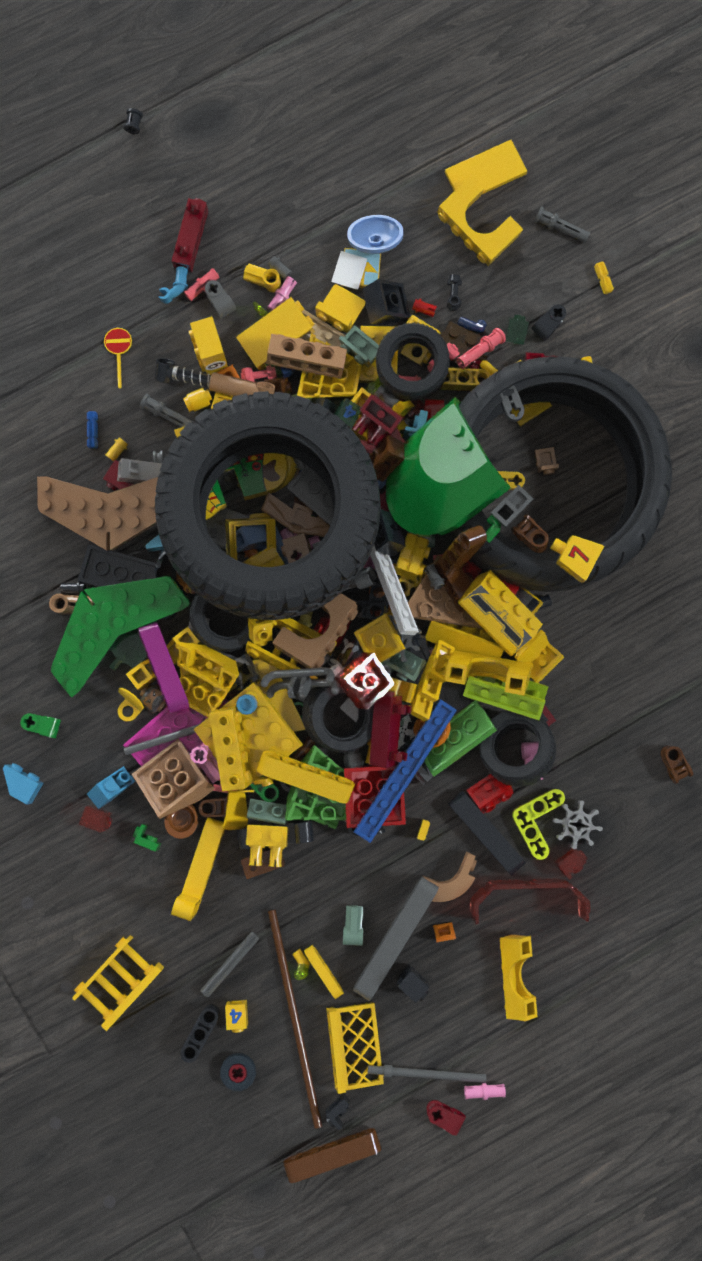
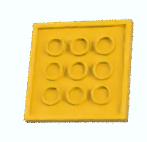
M253 682L220 708L237 707L238 698L244 694H251L257 700L256 710L248 715L241 713L242 722L240 723L241 731L245 734L244 751L248 753L247 768L251 771L252 775L250 785L254 780L262 776L256 769L264 750L273 751L287 757L303 745L256 682ZM208 717L193 730L205 746L209 747L212 755L217 760L210 717Z

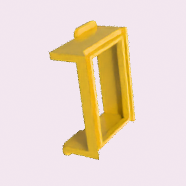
M266 513L251 514L249 518L225 519L227 555L237 560L236 526L265 524L266 548L273 545L276 549L275 519Z

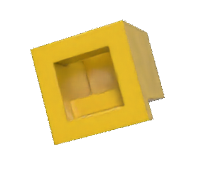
M248 618L249 638L253 644L265 646L268 641L273 640L272 620Z

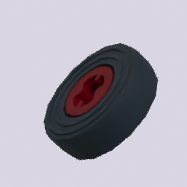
M235 1053L228 1056L220 1069V1077L223 1084L233 1091L247 1089L253 1083L256 1076V1067L253 1060L243 1053ZM241 1068V1069H242L241 1073H244V1074H243V1075L239 1074L238 1076H235V1075H234L235 1071H233V1069H236V1070H237V1069Z

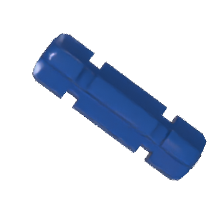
M95 411L87 412V447L95 449L98 448V440L96 439L98 438V423L96 422L98 421V414Z

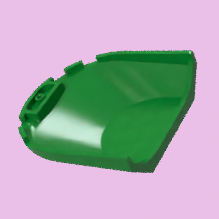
M456 397L404 442V460L386 480V500L392 517L403 529L418 536L444 535L459 528L511 488L486 456L459 408L461 402Z

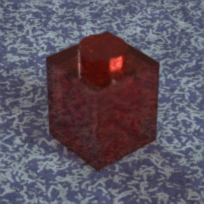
M87 805L79 825L98 832H104L105 829H109L112 823V818H110L112 813L92 805Z

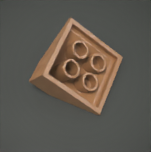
M180 739L174 741L132 773L158 818H163L200 801L215 789L202 768H199L192 761L190 752Z

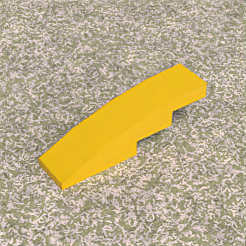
M440 639L437 640L428 659L411 705V715L423 721L430 719L433 703L439 698L442 683L446 682L448 661L455 651V647Z

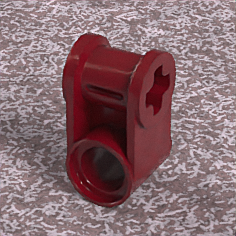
M432 1100L427 1104L426 1111L430 1122L446 1132L457 1136L466 1116L461 1111L438 1100Z

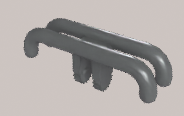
M326 667L271 671L262 678L260 683L262 687H267L273 679L292 677L291 681L273 684L266 693L268 698H272L278 690L288 689L289 698H295L298 690L300 697L306 698L310 688L332 687L331 693L334 695L338 694L340 689L339 683L334 680V672ZM326 675V679L311 680L310 676Z

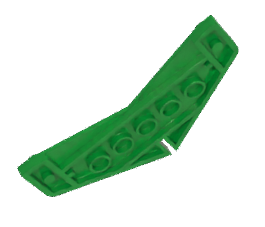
M168 576L84 589L95 605L92 604L83 591L80 592L52 663L51 672L66 692L73 697L84 687L88 678L119 635L181 611L191 604L190 600L175 581Z

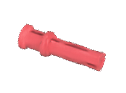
M495 328L490 335L482 337L479 344L456 359L458 367L464 369L484 353L492 352L498 344H503L506 341L504 332L499 328Z

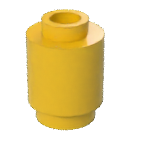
M203 387L186 394L187 396L183 398L189 412L193 410L195 412L211 405L209 401L213 400L208 389L204 390Z

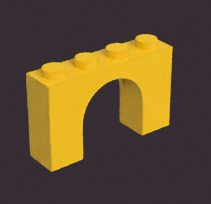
M471 175L439 206L437 213L440 220L444 223L447 222L452 232L464 240L465 246L473 250L482 263H486L489 266L520 236L523 229L511 216L491 233H477L469 227L465 212L482 195L484 190Z
M455 650L447 664L445 681L465 685L469 676L491 677L506 683L504 692L524 696L530 681L532 664Z

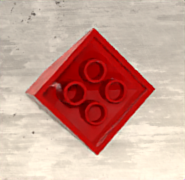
M371 765L344 768V777L355 783L349 801L345 804L347 828L357 827L396 766L383 768ZM404 792L382 826L406 825Z

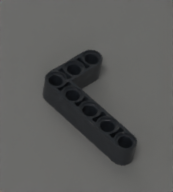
M376 569L374 571L377 578L373 581L377 584L370 588L369 600L351 599L356 602L357 608H362V612L350 621L370 623L388 613L389 603L385 593L383 597L376 598L378 592H384ZM322 609L306 613V615L330 618V615ZM381 610L379 616H372L374 611Z

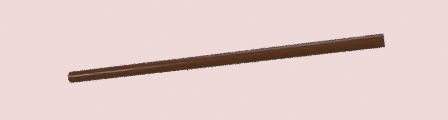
M273 909L268 911L313 1123L315 1128L322 1127L321 1117L276 910Z

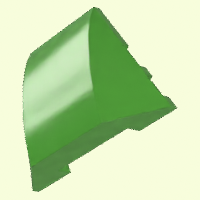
M315 745L301 760L303 763L344 777V770ZM291 786L287 796L285 820H346L345 803H339Z

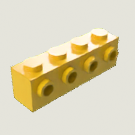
M237 707L213 710L209 712L222 792L245 789L250 785L252 775L251 771L247 768L248 753L244 751L245 734L241 731L240 727L242 722L241 713Z

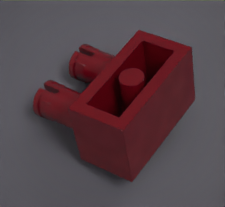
M371 394L360 409L363 415L352 428L358 431L357 433L363 435L371 422L377 423L378 427L371 437L368 438V441L373 443L375 447H378L387 433L393 434L404 420V417L375 394Z

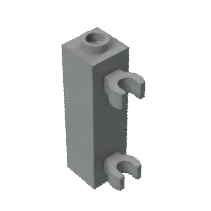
M121 459L118 463L117 481L138 484L156 478L161 473L162 463Z

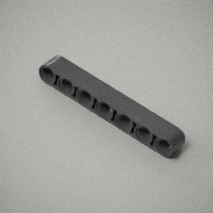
M423 877L418 880L355 983L352 991L368 1001L372 999L439 889L437 885Z

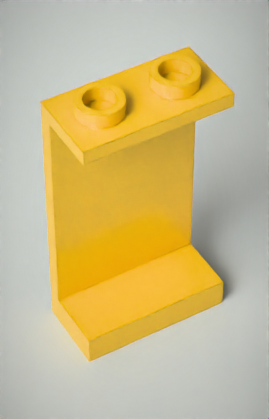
M290 297L236 337L258 370L261 371L266 368L265 363L271 334H281L296 339L301 338L309 331L312 334L315 333L312 328L315 324L309 315L307 317L303 315L302 311L305 309L298 300L295 302Z

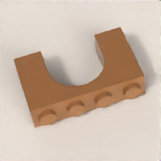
M339 594L332 601L320 607L330 615V625L322 636L315 639H304L283 627L272 642L277 650L306 668L321 667L325 661L324 657L326 654L334 649L337 638L345 633L348 622L356 617L358 608L355 601L343 594Z

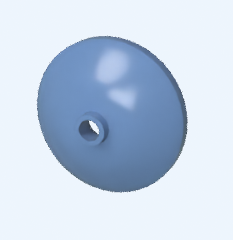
M371 215L360 218L352 223L347 231V237L350 245L358 251L367 254H380L392 250L402 241L403 227L396 219L389 216Z

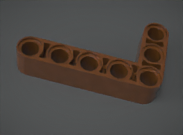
M480 525L460 533L435 564L439 575L445 580V590L457 610L461 613L465 612V610L458 601L471 585L462 568L487 540L486 532Z

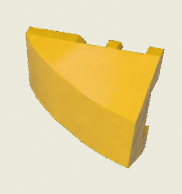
M312 333L310 334V342H320L325 345H331L328 342L324 343L316 338V335ZM346 353L341 379L302 371L297 396L303 398L355 396L362 366L355 361L353 356Z
M176 642V649H179V660H177V666L180 667L181 674L179 679L186 694L189 707L206 717H210L209 712L219 708L239 676L236 661L206 645Z

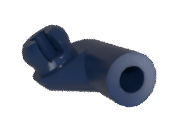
M462 316L458 321L459 326L478 333L484 332L487 323L482 319H479L476 323Z

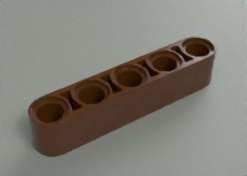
M369 1128L290 1156L283 1161L289 1183H296L377 1154L382 1148L375 1128Z

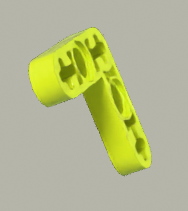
M551 789L515 808L512 813L513 820L533 857L539 860L545 859L549 855V847L534 819L564 803L565 795L559 789ZM553 793L560 794L559 802H549L551 807L548 808L547 802L543 798L546 796V800H549L553 797ZM536 801H541L544 805L541 812H536L533 808ZM518 811L526 812L524 818L526 822L531 821V824L521 828V825H524L521 819H517ZM530 827L536 831L535 837L531 839L525 835V831ZM540 838L541 841H537L541 848L544 847L543 855L535 854L537 847L534 843L530 845V842H535Z

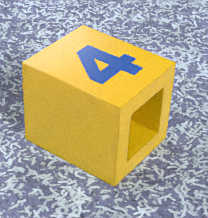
M247 1000L227 1001L225 1005L226 1029L232 1030L233 1033L243 1032L248 1026Z

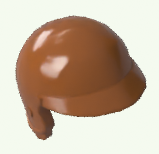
M191 804L165 817V828L171 836L183 839L194 833L198 824V815L195 807Z

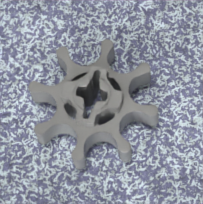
M578 800V808L575 811H570L567 804H562L561 807L566 811L565 818L562 820L553 818L552 820L554 823H561L564 827L563 832L558 834L556 838L562 840L564 836H571V848L577 849V841L581 838H584L587 844L592 846L594 842L589 838L591 830H603L601 826H594L591 822L592 817L597 815L599 811L593 809L589 814H585L583 811L584 801ZM570 822H579L581 824H584L585 827H575L574 825H571Z

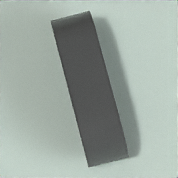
M513 385L509 388L514 390V393L510 396L511 401H509L508 396H503V393L500 394L503 400L501 406L506 418L511 422H517L524 415V407L518 391ZM511 405H513L515 410L520 411L518 412L517 417H515L514 414H510V412L512 411Z

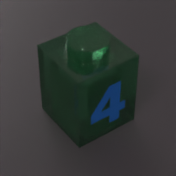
M346 398L341 401L334 415H337L352 429L361 412V407Z

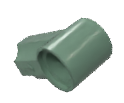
M346 905L343 945H363V906Z

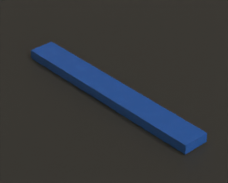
M439 699L431 712L430 719L424 722L405 751L408 753L407 761L402 760V762H398L355 828L354 833L368 842H372L457 711L455 708Z

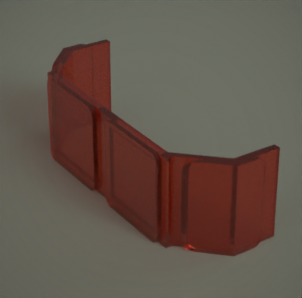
M530 879V881L490 880L486 882L485 887L482 886L470 899V912L472 913L473 921L479 924L478 906L493 890L568 888L578 898L579 916L585 921H589L590 901L565 879Z

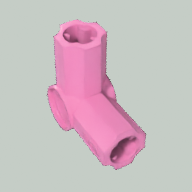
M204 743L195 747L190 753V758L199 768L203 769L209 780L215 783L220 779L217 760L212 755L209 747L205 746Z

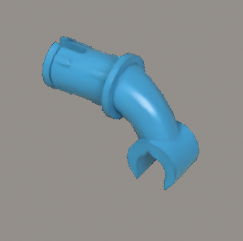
M181 266L176 268V278L172 289L169 290L166 287L159 289L162 295H165L163 297L159 296L163 303H170L173 298H176L188 288L186 284L187 268Z

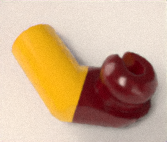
M475 360L469 367V369H485L491 375L498 371L486 360Z

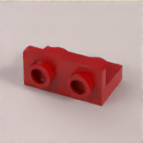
M491 774L466 790L482 813L491 812L496 807L495 805L501 801H507L514 793L510 785L503 784Z

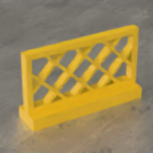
M375 1003L326 1008L334 1083L338 1094L346 1093V1090L384 1084L383 1075H378V1079L369 1080L365 1077L368 1073V1067L362 1074L355 1069L360 1059H363L371 1066H375V1062L377 1066H382ZM370 1008L371 1016L365 1022L358 1015L363 1009ZM350 1012L354 1015L347 1025L341 1021L340 1013ZM356 1018L364 1023L358 1034L350 1028ZM367 1026L373 1030V1036L369 1042L361 1037ZM347 1030L356 1035L350 1045L343 1041V1036ZM358 1039L367 1044L360 1054L352 1048ZM369 1047L375 1050L376 1054L371 1062L363 1057ZM350 1050L358 1055L352 1065L347 1063L345 1059ZM352 1070L360 1075L356 1083L348 1084V1076Z

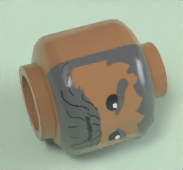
M158 685L146 686L141 691L140 695L142 697L140 701L150 712L155 713L158 711L160 713L167 706Z

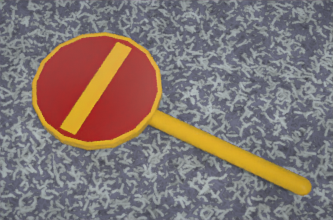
M114 328L105 335L104 344L110 353L117 355L118 388L120 389L122 387L120 354H124L130 349L132 338L127 330Z

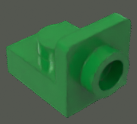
M141 824L140 827L137 826L133 835L135 838L134 843L152 851H158L161 845L157 841L158 838L149 834L146 837L144 836L148 825Z

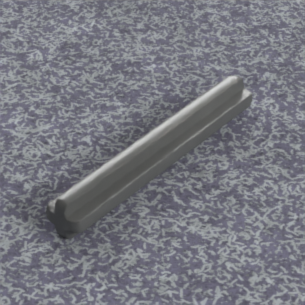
M251 932L204 985L201 989L204 996L209 997L259 940V937L254 932Z

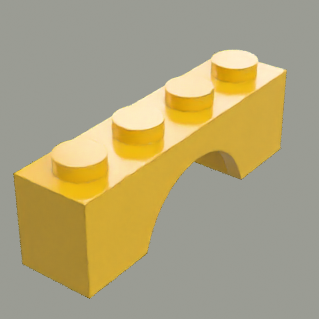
M186 627L173 637L166 646L175 665L177 660H179V649H176V642L202 644V642L196 637L191 628ZM149 659L141 662L126 674L137 690L141 691L156 680Z
M509 935L501 937L500 949L506 1019L520 1021L534 1019L537 1017L536 996L526 989L521 976L523 963L532 957L531 936Z

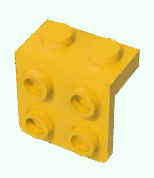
M335 284L324 302L319 301L316 305V316L320 320L332 324L339 331L348 333L365 307L366 302L357 295Z
M540 630L531 641L516 652L515 659L516 661L531 663L530 679L533 682L539 683L564 659V656L549 643L545 632Z

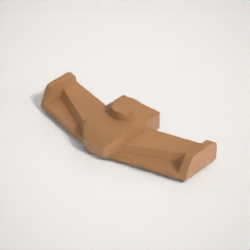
M270 492L267 493L261 510L288 528L289 532L297 535L305 533L306 535L325 537L330 526L321 518L312 517V510L298 503H295L292 509Z

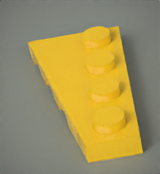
M261 659L253 660L261 680L267 673L278 670ZM282 678L273 679L269 682L267 687H262L260 684V680L257 682V685L266 695L268 689L273 684L277 682H282L283 680ZM287 689L278 690L272 698H268L293 732L306 730L292 699L288 697Z

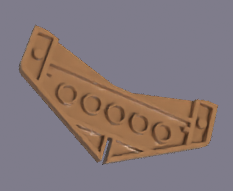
M37 477L38 509L44 515L107 551H114L157 524L155 491L158 477L108 494L50 477Z

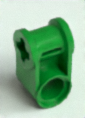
M28 713L21 718L20 724L27 731L56 738L61 720ZM28 720L35 721V724L30 726Z

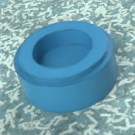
M244 694L239 697L236 703L238 711L244 715L253 713L257 708L256 698L251 694Z

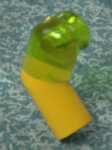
M298 949L292 954L298 963L294 977L297 980H301L307 977L310 963L301 949Z

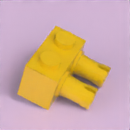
M247 825L246 845L251 847L249 865L254 866L256 859V866H262V848L269 846V866L274 867L276 860V867H282V849L287 847L288 827Z

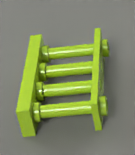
M483 676L468 677L463 696L540 720L549 686L529 681L523 696L504 692L506 683L501 680Z

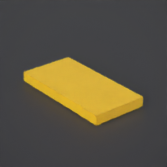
M509 140L445 169V174L454 191L472 175L484 188L482 193L484 194L526 175L527 169L512 140Z

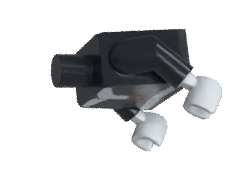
M356 637L354 641L344 638L331 656L327 654L324 657L323 665L329 660L328 663L332 665L330 669L334 672V677L341 678L346 675L351 679L357 680L367 661V657Z

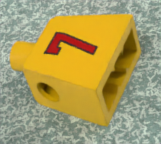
M572 535L567 543L556 538L550 549L560 554L556 564L583 583L587 580L604 546Z

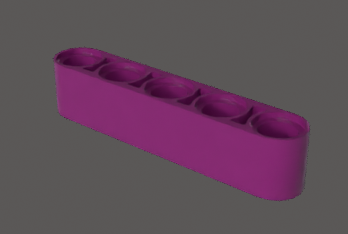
M157 622L139 627L138 632L170 714L189 707L186 694Z

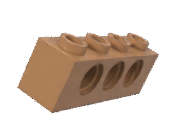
M271 334L266 364L341 379L347 349L339 346L325 345L320 342L305 341L300 338L286 337L281 334Z

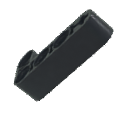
M312 820L287 822L285 825H267L288 827L287 843L314 841ZM247 828L237 829L239 849L251 848L249 845H246Z

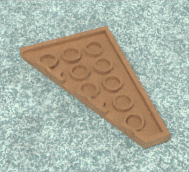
M437 555L432 564L435 565L441 556ZM426 574L408 601L413 618L483 629L466 611L461 613L457 610L444 586L438 590L431 588V582ZM466 574L468 579L472 583L474 581L473 578Z

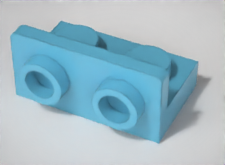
M420 410L419 416L415 415L413 426L405 427L404 440H407L426 423L428 411Z

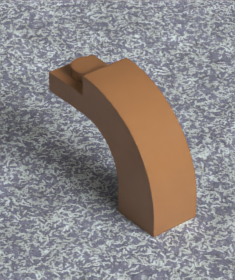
M466 851L457 874L449 880L436 881L424 875L422 876L439 887L432 900L433 902L453 900L469 889L475 879L473 875L469 874V871L474 870L477 860H474L476 857L474 854Z

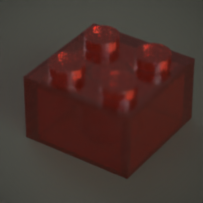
M362 652L335 676V679L356 708L366 710L395 685L375 654L370 652Z

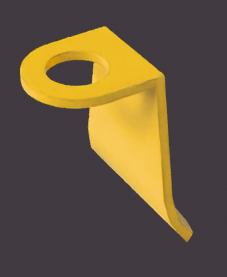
M119 688L118 692L125 700L118 708V715L123 721H132L144 709V706L130 691ZM125 706L133 708L132 716L125 717L122 710Z
M254 790L228 791L226 815L222 825L223 829L237 830L247 827L248 811L245 792H254Z

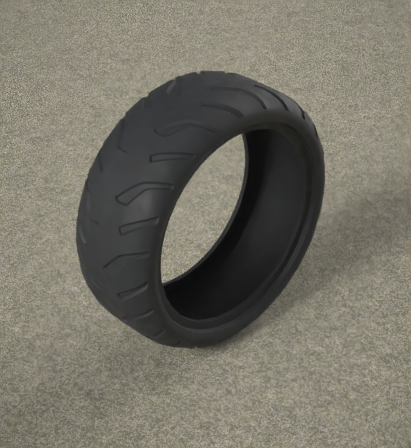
M562 356L528 359L504 367L482 381L459 405L475 437L477 438L492 420L504 413L501 406L503 399L500 394L503 393V396H508L509 401H511L510 396L514 393V390L509 388L513 385L516 387L523 405L550 402L578 409L599 422L618 446L626 468V501L619 521L609 536L601 543L604 548L587 580L583 583L556 564L560 554L535 553L511 541L501 532L490 543L486 541L470 560L483 571L491 570L499 579L528 590L545 592L566 591L597 582L623 567L646 546L665 513L672 482V465L666 433L658 416L638 390L609 369L586 360L581 361L579 358ZM482 510L462 526L449 532V534L455 540L460 533L477 525L482 526L486 532L491 524L487 522L488 518Z

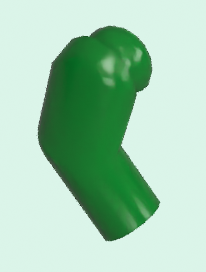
M492 515L487 519V522L491 524L490 528L486 531V541L488 543L495 538L501 529V524Z

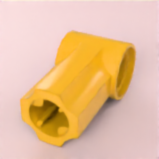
M248 264L244 270L243 279L245 281L265 287L269 292L274 293L282 285L279 273L275 269L267 270ZM270 279H276L273 283L268 282Z

